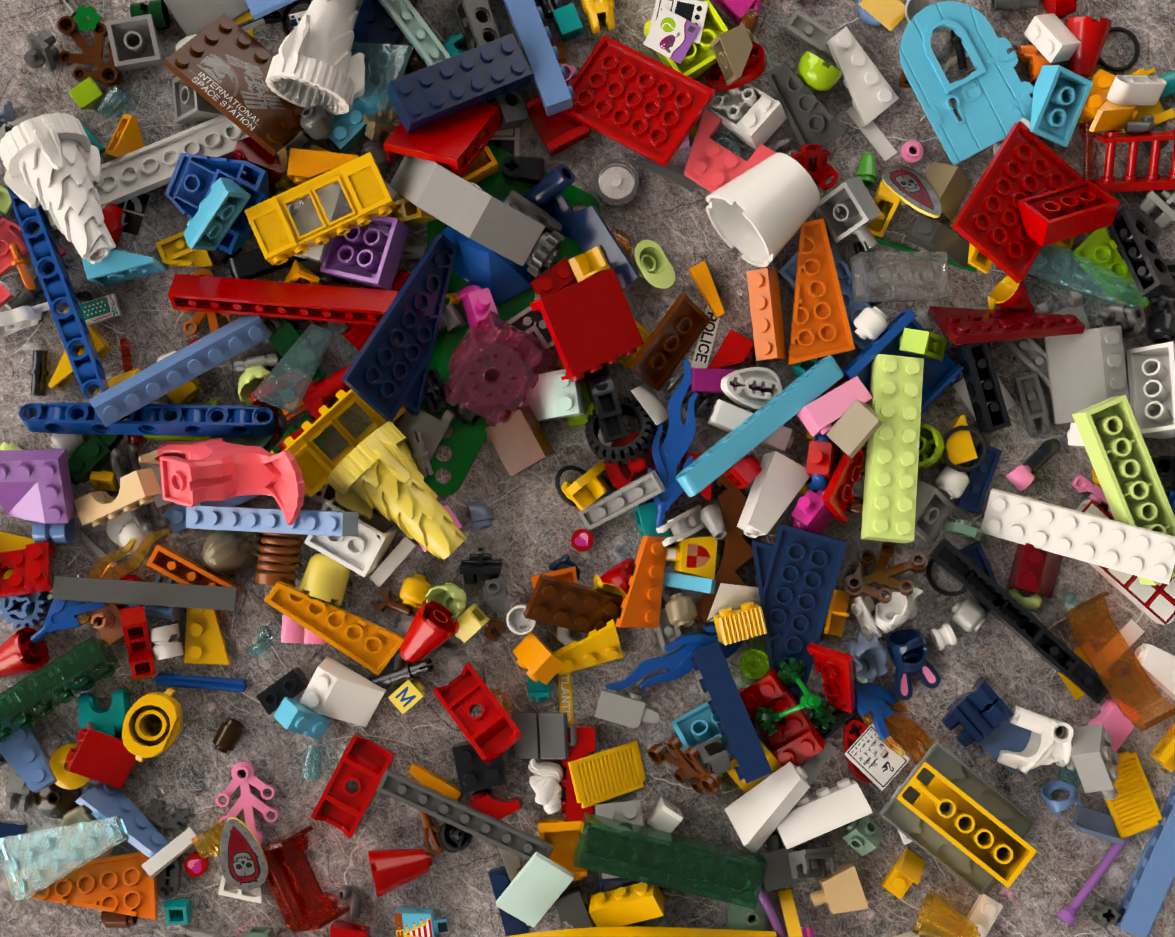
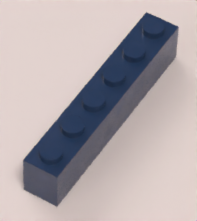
M718 641L692 651L694 657L690 658L694 670H699L702 675V679L699 682L703 692H709L711 700L708 701L711 712L713 715L717 713L720 722L716 723L721 736L726 735L730 743L725 745L731 759L735 757L739 765L735 767L739 780H745L746 784L772 774L773 772Z

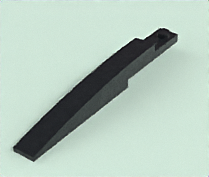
M943 538L929 556L1044 661L1057 672L1063 674L1092 701L1099 704L1113 686L1047 630L1048 628L949 541Z

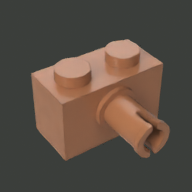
M107 603L108 606L100 610L87 612L86 616L91 624H95L93 627L100 631L98 634L104 643H108V645H113L124 639L119 610L126 608L123 604Z

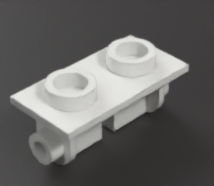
M862 593L857 597L850 598V609L860 623L861 630L867 639H872L875 634L878 635V638L882 637L884 632L874 622L876 614H871V611L876 609L871 596Z

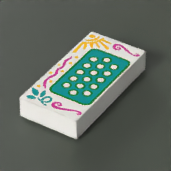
M110 294L79 304L87 326L123 316L116 294Z

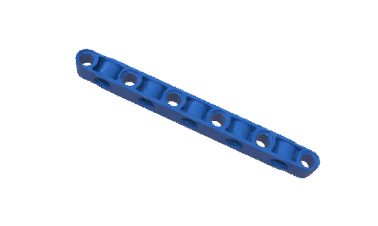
M7 187L16 218L73 372L79 382L83 395L89 400L93 398V393L96 389L100 388V393L109 389L46 214L40 202L37 208L32 209ZM40 228L36 234H33L35 229ZM55 267L53 273L48 274L49 270ZM67 307H70L69 312L63 315V311ZM85 347V352L78 356L79 350Z
M29 403L22 406L19 411V416L27 430L38 433L244 437L269 436L276 430L273 412L266 407L147 404L107 427L100 420L91 403Z

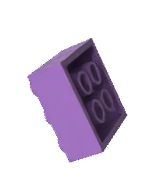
M340 207L336 220L352 213V209ZM377 216L371 219L372 221L365 226L358 225L351 228V231L343 236L336 235L330 238L320 272L370 288L391 290L410 227L397 218Z
M66 449L0 450V504L5 514L44 524L69 523L76 513V507L73 501L74 495Z

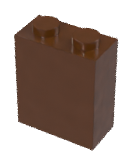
M515 406L508 410V416L503 418L501 415L491 421L492 425L485 429L510 477L522 473L555 453L530 406L522 408Z

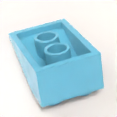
M1043 65L1034 85L1030 132L1060 146L1067 147L1094 82L1060 65Z
M111 249L110 254L97 264H92L82 258L87 280L101 287L167 270L166 265L153 257Z

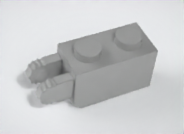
M601 689L594 717L633 729L638 727L641 721L655 724L660 720L659 712L655 708L645 706L646 702L641 700V695L629 692V695H624L620 693V690Z

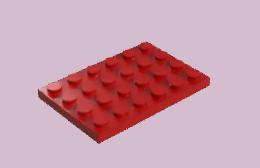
M604 35L569 84L572 86L575 98L572 99L573 108L561 113L582 124H586L589 128L666 168L716 93L714 89Z
M1018 121L1010 129L951 227L1016 283L1023 282L1042 246L1027 235L1019 211L1018 200L1079 183L1083 177L1039 137L1030 132V129L1021 121Z

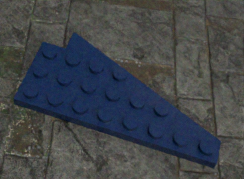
M437 234L341 378L347 386L386 421L392 422L402 406L411 415L418 416L457 252V248L444 234Z
M780 523L774 544L756 539L752 541L760 603L767 628L765 638L770 670L774 668L776 672L782 670L779 666L781 662L785 661L789 664L791 658H796L797 661L799 659L803 660L805 674L801 677L802 682L807 686L814 662V656L809 654L807 647L811 642L819 644L848 542ZM792 681L785 684L795 700L800 704V699L804 694L799 685L794 684Z

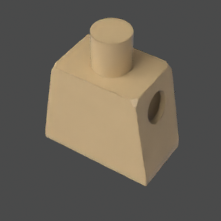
M851 861L838 866L835 872L829 871L827 876L819 877L822 889L809 893L814 907L827 903L828 909L832 914L869 908L855 866Z

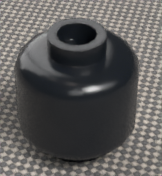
M1158 310L1147 320V336L1153 343L1161 344L1172 342L1175 339V315L1168 310Z

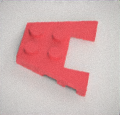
M705 110L684 170V176L712 193L776 152L760 143L748 161L742 159L711 139L722 124V119Z
M3 217L0 218V278L14 268L11 264L14 258L9 248L10 243L15 242L18 244L23 259L30 255L20 226ZM58 247L61 257H64L66 252ZM0 283L1 308L7 302H9L13 298V296Z

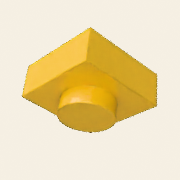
M107 470L100 472L91 471L89 479L95 490L118 492L119 484L114 473Z

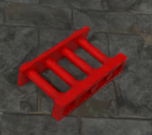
M1175 127L1171 131H1151L1141 134L1120 133L1118 130L1097 134V139L1107 143L1104 175L1101 176V179H1093L1092 182L1107 193L1175 189ZM1162 140H1174L1171 172H1168V175L1160 176L1158 167ZM1152 141L1148 173L1145 176L1138 177L1135 173L1139 142ZM1129 142L1126 174L1123 175V178H1115L1113 171L1116 143Z

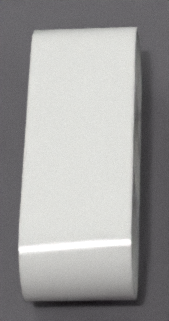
M1116 75L1106 99L1117 105H1156L1167 82L1151 75Z

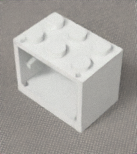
M335 497L324 503L321 509L322 511L351 512L335 501ZM373 512L374 517L369 521L358 515V536L308 535L304 543L359 575L366 577L380 565L399 527Z

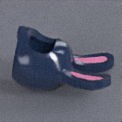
M903 629L893 633L888 639L887 649L896 667L894 692L897 698L909 700L912 697L913 689L910 676L912 672H917L921 682L926 687L936 688L940 683V676L927 661L928 647L924 634L915 629Z

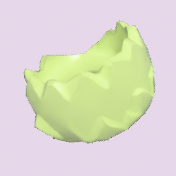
M262 365L246 368L238 382L240 401L247 406L253 405L249 395L256 389L274 380L275 377Z
M453 583L437 585L426 594V603H430L432 600L442 604L453 614L451 616L452 620L459 618L465 611L467 603L466 593Z

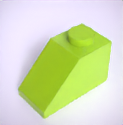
M904 328L903 334H901L899 339V350L908 354L943 361L948 339L929 331Z

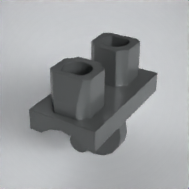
M45 29L38 36L30 32L26 36L31 49L24 55L26 65L37 69L46 64L48 69L53 72L56 69L54 60L60 54L57 47L53 45L56 42L55 37Z

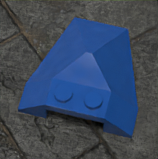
M181 153L165 195L189 219L195 216L201 201L207 198L211 192L212 184L220 177L232 179L251 195L217 247L233 255L253 234L244 210L268 199V171L248 161Z
M450 226L440 233L444 234L457 248L453 270L469 285H478L482 289L489 288L496 307L531 289L530 282H532V276L527 271L528 265L526 263L521 266L468 238Z

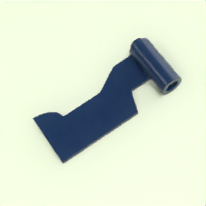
M559 164L523 197L556 219L562 225V230L559 233L575 241L582 253L600 246L610 268L614 269L623 290L638 279L640 275L594 205L577 211L573 210L562 192L575 182V176L569 167Z

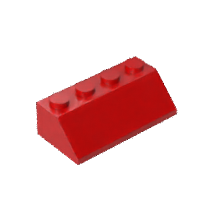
M1085 180L1018 200L1019 211L1027 235L1042 247L1113 225L1120 204L1119 200L1091 180Z

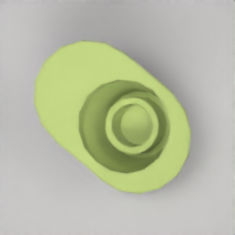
M651 240L639 242L634 250L632 265L640 277L645 278L656 288L666 289L672 286L675 281V271L661 247Z

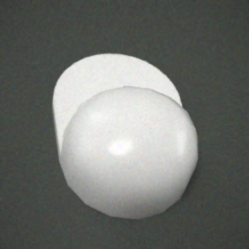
M123 511L121 512V517L108 520L106 530L109 538L126 551L142 553L152 546L155 539L153 528L149 532L140 531L130 512L124 513Z

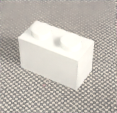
M1054 13L1036 15L1024 33L1050 63L1068 61L1081 43Z

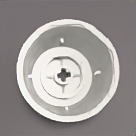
M775 153L706 197V201L709 203L706 211L712 225L724 242L731 249L736 247L743 254L741 256L743 260L751 265L763 268L773 261L820 204V194L809 173L795 159L784 153Z

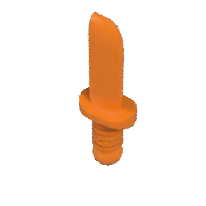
M10 243L9 248L14 258V261L11 262L12 267L17 266L27 289H36L27 267L29 263L28 258L23 259L17 243Z

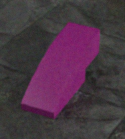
M692 369V392L725 394L721 389V380L724 376L737 369ZM730 381V385L733 386V388L739 386L735 385L734 383H732V381ZM751 384L749 385V389H752V391H761L760 386L752 387Z

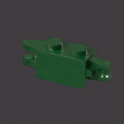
M277 317L284 325L278 331L272 321L269 319L264 323L273 334L268 338L293 371L301 374L305 373L312 381L319 382L326 376L320 364L321 359L318 356L320 351L312 342L308 344L304 339L306 333L299 325L294 326L286 318Z
M94 434L68 459L72 484L85 483L90 480L91 471L99 472L110 461L111 451L121 443L120 441L124 439V435Z

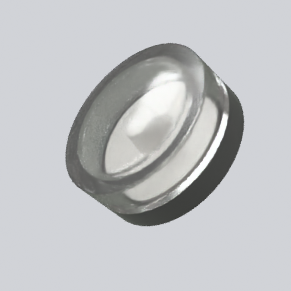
M611 159L600 165L595 173L594 189L601 202L611 207H622L629 204L635 198L639 187V176L632 164L622 159Z

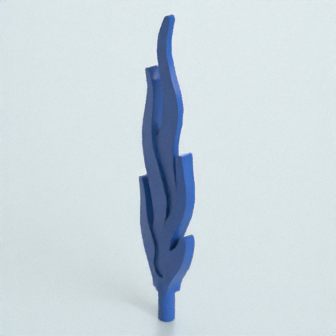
M684 359L685 372L683 380L668 402L669 426L667 436L661 446L660 439L663 425L659 424L652 443L653 460L658 476L666 488L664 492L653 497L656 509H658L655 521L656 528L664 525L666 511H669L670 506L684 491L676 480V470L681 459L691 446L696 432L694 402L698 396L696 392L693 393L688 401L686 423L682 425L681 421L682 402L692 379V371L687 359ZM693 456L688 457L683 469L692 463ZM649 468L647 473L653 471L652 468Z
M715 623L704 626L707 632L714 633H689L676 638L665 645L664 649L666 652H670L682 646L677 651L666 656L643 661L624 680L606 684V689L621 690L628 688L645 675L661 669L668 670L645 678L639 684L640 689L644 690L649 685L676 680L686 675L693 669L690 658L694 657L692 651L718 641ZM744 640L728 645H723L718 641L725 660L740 647Z

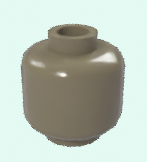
M683 593L670 596L671 600L665 605L670 624L677 626L678 629L693 625L695 623L694 620L698 616L693 598L684 596Z

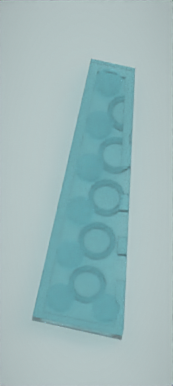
M1054 243L1042 247L1026 275L1109 304L1127 305L1128 308L1141 307L1144 310L1148 297L1141 296L1134 282L1116 275L1105 267L1101 268L1091 263V260L1085 257L1081 258L1070 252V249L1064 246L1060 247Z

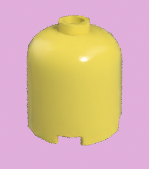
M323 553L314 554L307 564L298 589L307 591L309 596L328 603L332 599L336 600L335 605L341 606L351 569Z

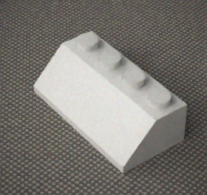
M1172 341L1126 350L1130 407L1142 437L1174 438L1175 343Z
M845 778L838 781L835 787L830 789L828 787L821 788L816 791V795L809 798L807 796L801 797L776 828L786 849L873 813L858 783L854 779Z

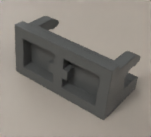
M835 847L804 849L788 853L792 879L827 876L826 862L830 864V871L835 872Z

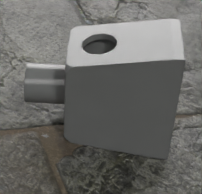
M773 832L766 840L767 847L758 850L761 880L765 892L807 881V878L792 879L788 853L794 852L793 848L786 849L784 844L780 843L778 833Z

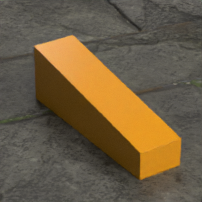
M704 260L690 268L688 272L713 315L718 319L725 314V311Z
M415 762L411 765L408 773L420 783L458 800L461 795L459 787Z

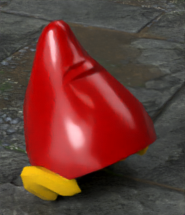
M1009 276L1004 277L996 285L991 295L987 297L988 306L991 310L996 307L1009 311L1031 313L1035 310L1024 282L1016 283Z
M627 558L611 567L601 577L595 574L593 578L594 588L621 595L623 599L626 598L630 585H628L630 576H633L634 559Z

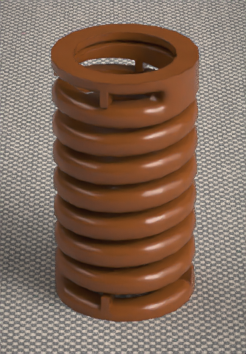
M262 532L263 535L270 537H262L261 543L271 546H260L259 550L262 553L272 555L260 554L258 560L273 564L258 563L254 582L274 586L279 580L295 587L297 574L293 571H297L299 567L296 562L300 560L298 554L301 552V547L298 545L303 543V539L300 537L304 534Z

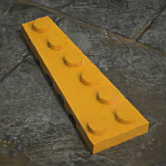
M279 580L264 599L266 603L378 676L404 640L403 636L324 600L311 597L308 593Z

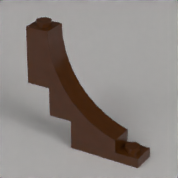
M724 473L713 482L719 489L721 487L725 489L716 497V500L722 511L727 535L723 538L722 554L715 572L714 580H716L714 594L702 592L694 601L699 622L702 619L706 623L711 620L707 621L720 583L747 586L735 570L754 556L753 549L742 537L744 531L737 527L747 499Z

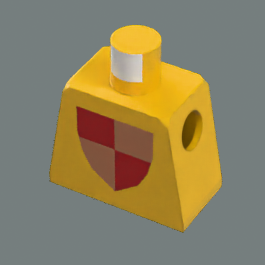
M705 535L686 537L678 542L675 541V547H666L665 560L674 561L673 569L675 571L714 579L717 540L713 536Z

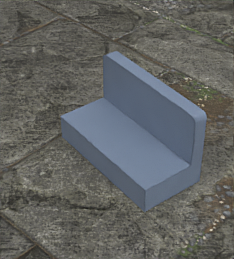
M1077 804L1071 827L1082 833L1124 845L1125 840L1119 837L1111 814Z

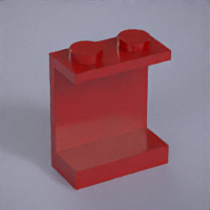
M539 95L531 97L527 101L528 103L525 104L528 115L550 157L590 137V130L586 124H582L561 112L547 117Z
M88 722L86 727L81 728L77 735L76 741L78 743L75 749L71 748L67 754L65 762H68V771L121 789L136 761V756L126 749L122 739L95 730L93 723Z

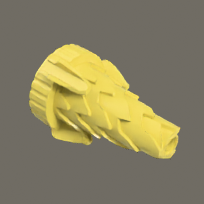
M388 421L358 444L328 476V483L335 489V501L351 512H359V516L364 517L368 521L374 517L373 508L377 509L389 522L395 523L408 538L415 539L431 554L445 560L462 545L467 537L452 522L453 520L447 510L436 500L438 497L436 493L424 482L423 479L425 477L418 471L415 460L411 455L412 452L405 443L407 438L391 421Z

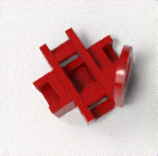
M818 143L801 145V152L791 153V157L798 160V163L809 173L813 181L821 189L829 190L837 183L839 173L827 164V157L831 156V152L826 149L821 150L822 145ZM834 176L833 180L829 184L825 185L826 181L830 177Z

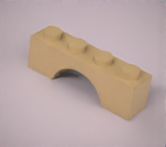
M153 468L136 470L121 477L120 490L116 499L112 498L106 490L88 493L73 501L82 526L92 524L93 527L106 524V519L112 520L121 517V512L123 511L127 513L138 509V504L145 505L153 502V497L162 493Z

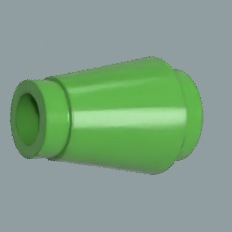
M870 152L861 155L855 176L860 177L866 188L873 187L877 181L875 154Z

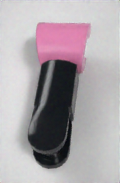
M1057 439L1043 442L1022 464L1006 475L1008 480L1019 491L1026 489L1034 480L1033 473H1036L1060 449V442Z

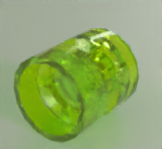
M748 649L739 656L738 668L747 678L759 679L766 675L769 670V660L762 651Z

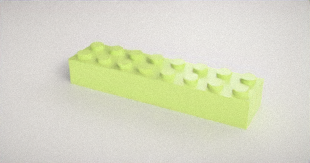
M878 354L871 361L870 394L873 398L870 400L869 405L882 421V425L868 439L866 445L861 539L895 543L914 541L924 358Z
M1126 395L1108 398L1072 414L1114 520L1175 536L1174 513ZM1175 565L1171 578L1175 577ZM1137 576L1140 584L1154 586L1160 584V582Z

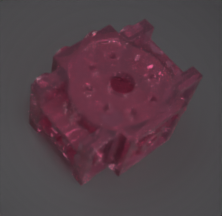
M490 310L479 329L472 325L469 327L448 361L450 377L444 385L447 403L453 406L459 404L486 418V422L493 427L496 426L498 421L501 422L505 418L507 409L515 413L518 406H523L527 398V392L530 388L533 389L539 379L536 366L543 357V351L538 336L531 332L527 334L501 320L497 313Z

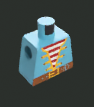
M398 907L394 912L397 937H437V934L449 933L448 919L435 920L432 908Z

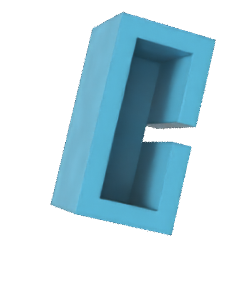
M284 697L273 717L288 731L321 740L332 720L299 703L300 701Z

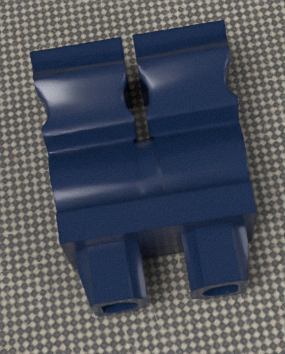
M981 678L973 685L976 690L962 694L953 704L946 708L949 712L941 720L950 731L959 724L964 728L955 736L964 747H967L974 741L980 743L995 728H998L1000 723L1008 721L1014 715L987 682ZM990 704V708L985 709V706Z

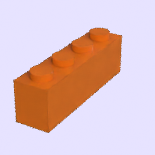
M770 268L747 271L756 361L768 363L786 360L787 352L778 271Z
M166 544L156 545L146 563L147 566L180 584L239 588L238 597L244 588Z

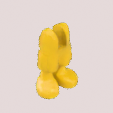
M581 0L583 11L588 18L593 34L600 33L597 15L601 14L605 15L608 31L615 29L614 0Z

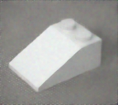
M327 656L317 667L299 703L320 715L366 727L386 690Z

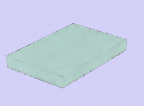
M536 851L497 899L496 906L534 928L572 882L574 873Z

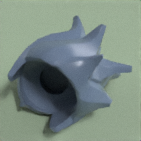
M859 632L858 643L843 642L842 644L849 647L848 655L853 656L854 679L861 683L872 682L876 676L888 673L886 666L888 651L882 648L877 634L869 641Z

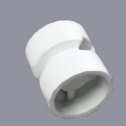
M517 604L507 614V626L515 634H527L536 625L535 620L527 619L523 615L527 604Z
M178 623L148 629L150 642L154 643V646L151 648L154 661L184 655L182 642L177 639L180 636Z

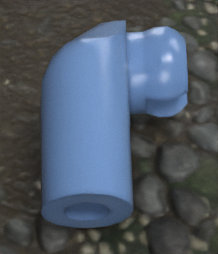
M862 0L856 2L862 22L872 26L882 25L858 5Z

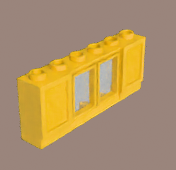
M369 152L244 211L265 259L271 265H280L295 254H305L309 251L308 248L324 245L330 241V238L336 235L343 236L349 233L351 228L369 224L372 221L371 219L377 216L389 215L392 209L397 207L374 157Z
M352 389L347 393L339 390L335 395L339 400L331 408L328 409L325 405L320 407L318 410L322 415L312 425L309 421H305L301 425L304 432L295 440L291 436L284 440V444L287 447L283 451L290 450L292 456L296 458L298 467L302 470L303 481H305V492L310 497L322 489L329 481L327 478L331 472L358 444L388 422ZM403 406L393 419L392 423L399 416L403 415L407 411Z

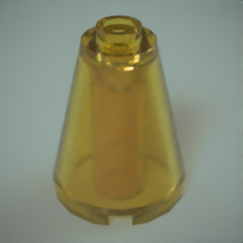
M929 890V894L925 896L917 913L918 923H914L912 927V933L922 937L981 936V933L978 932V926L932 890Z

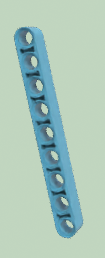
M832 355L818 361L676 476V480L686 494L692 497L701 492L799 413L804 406L811 403L840 380L844 373Z

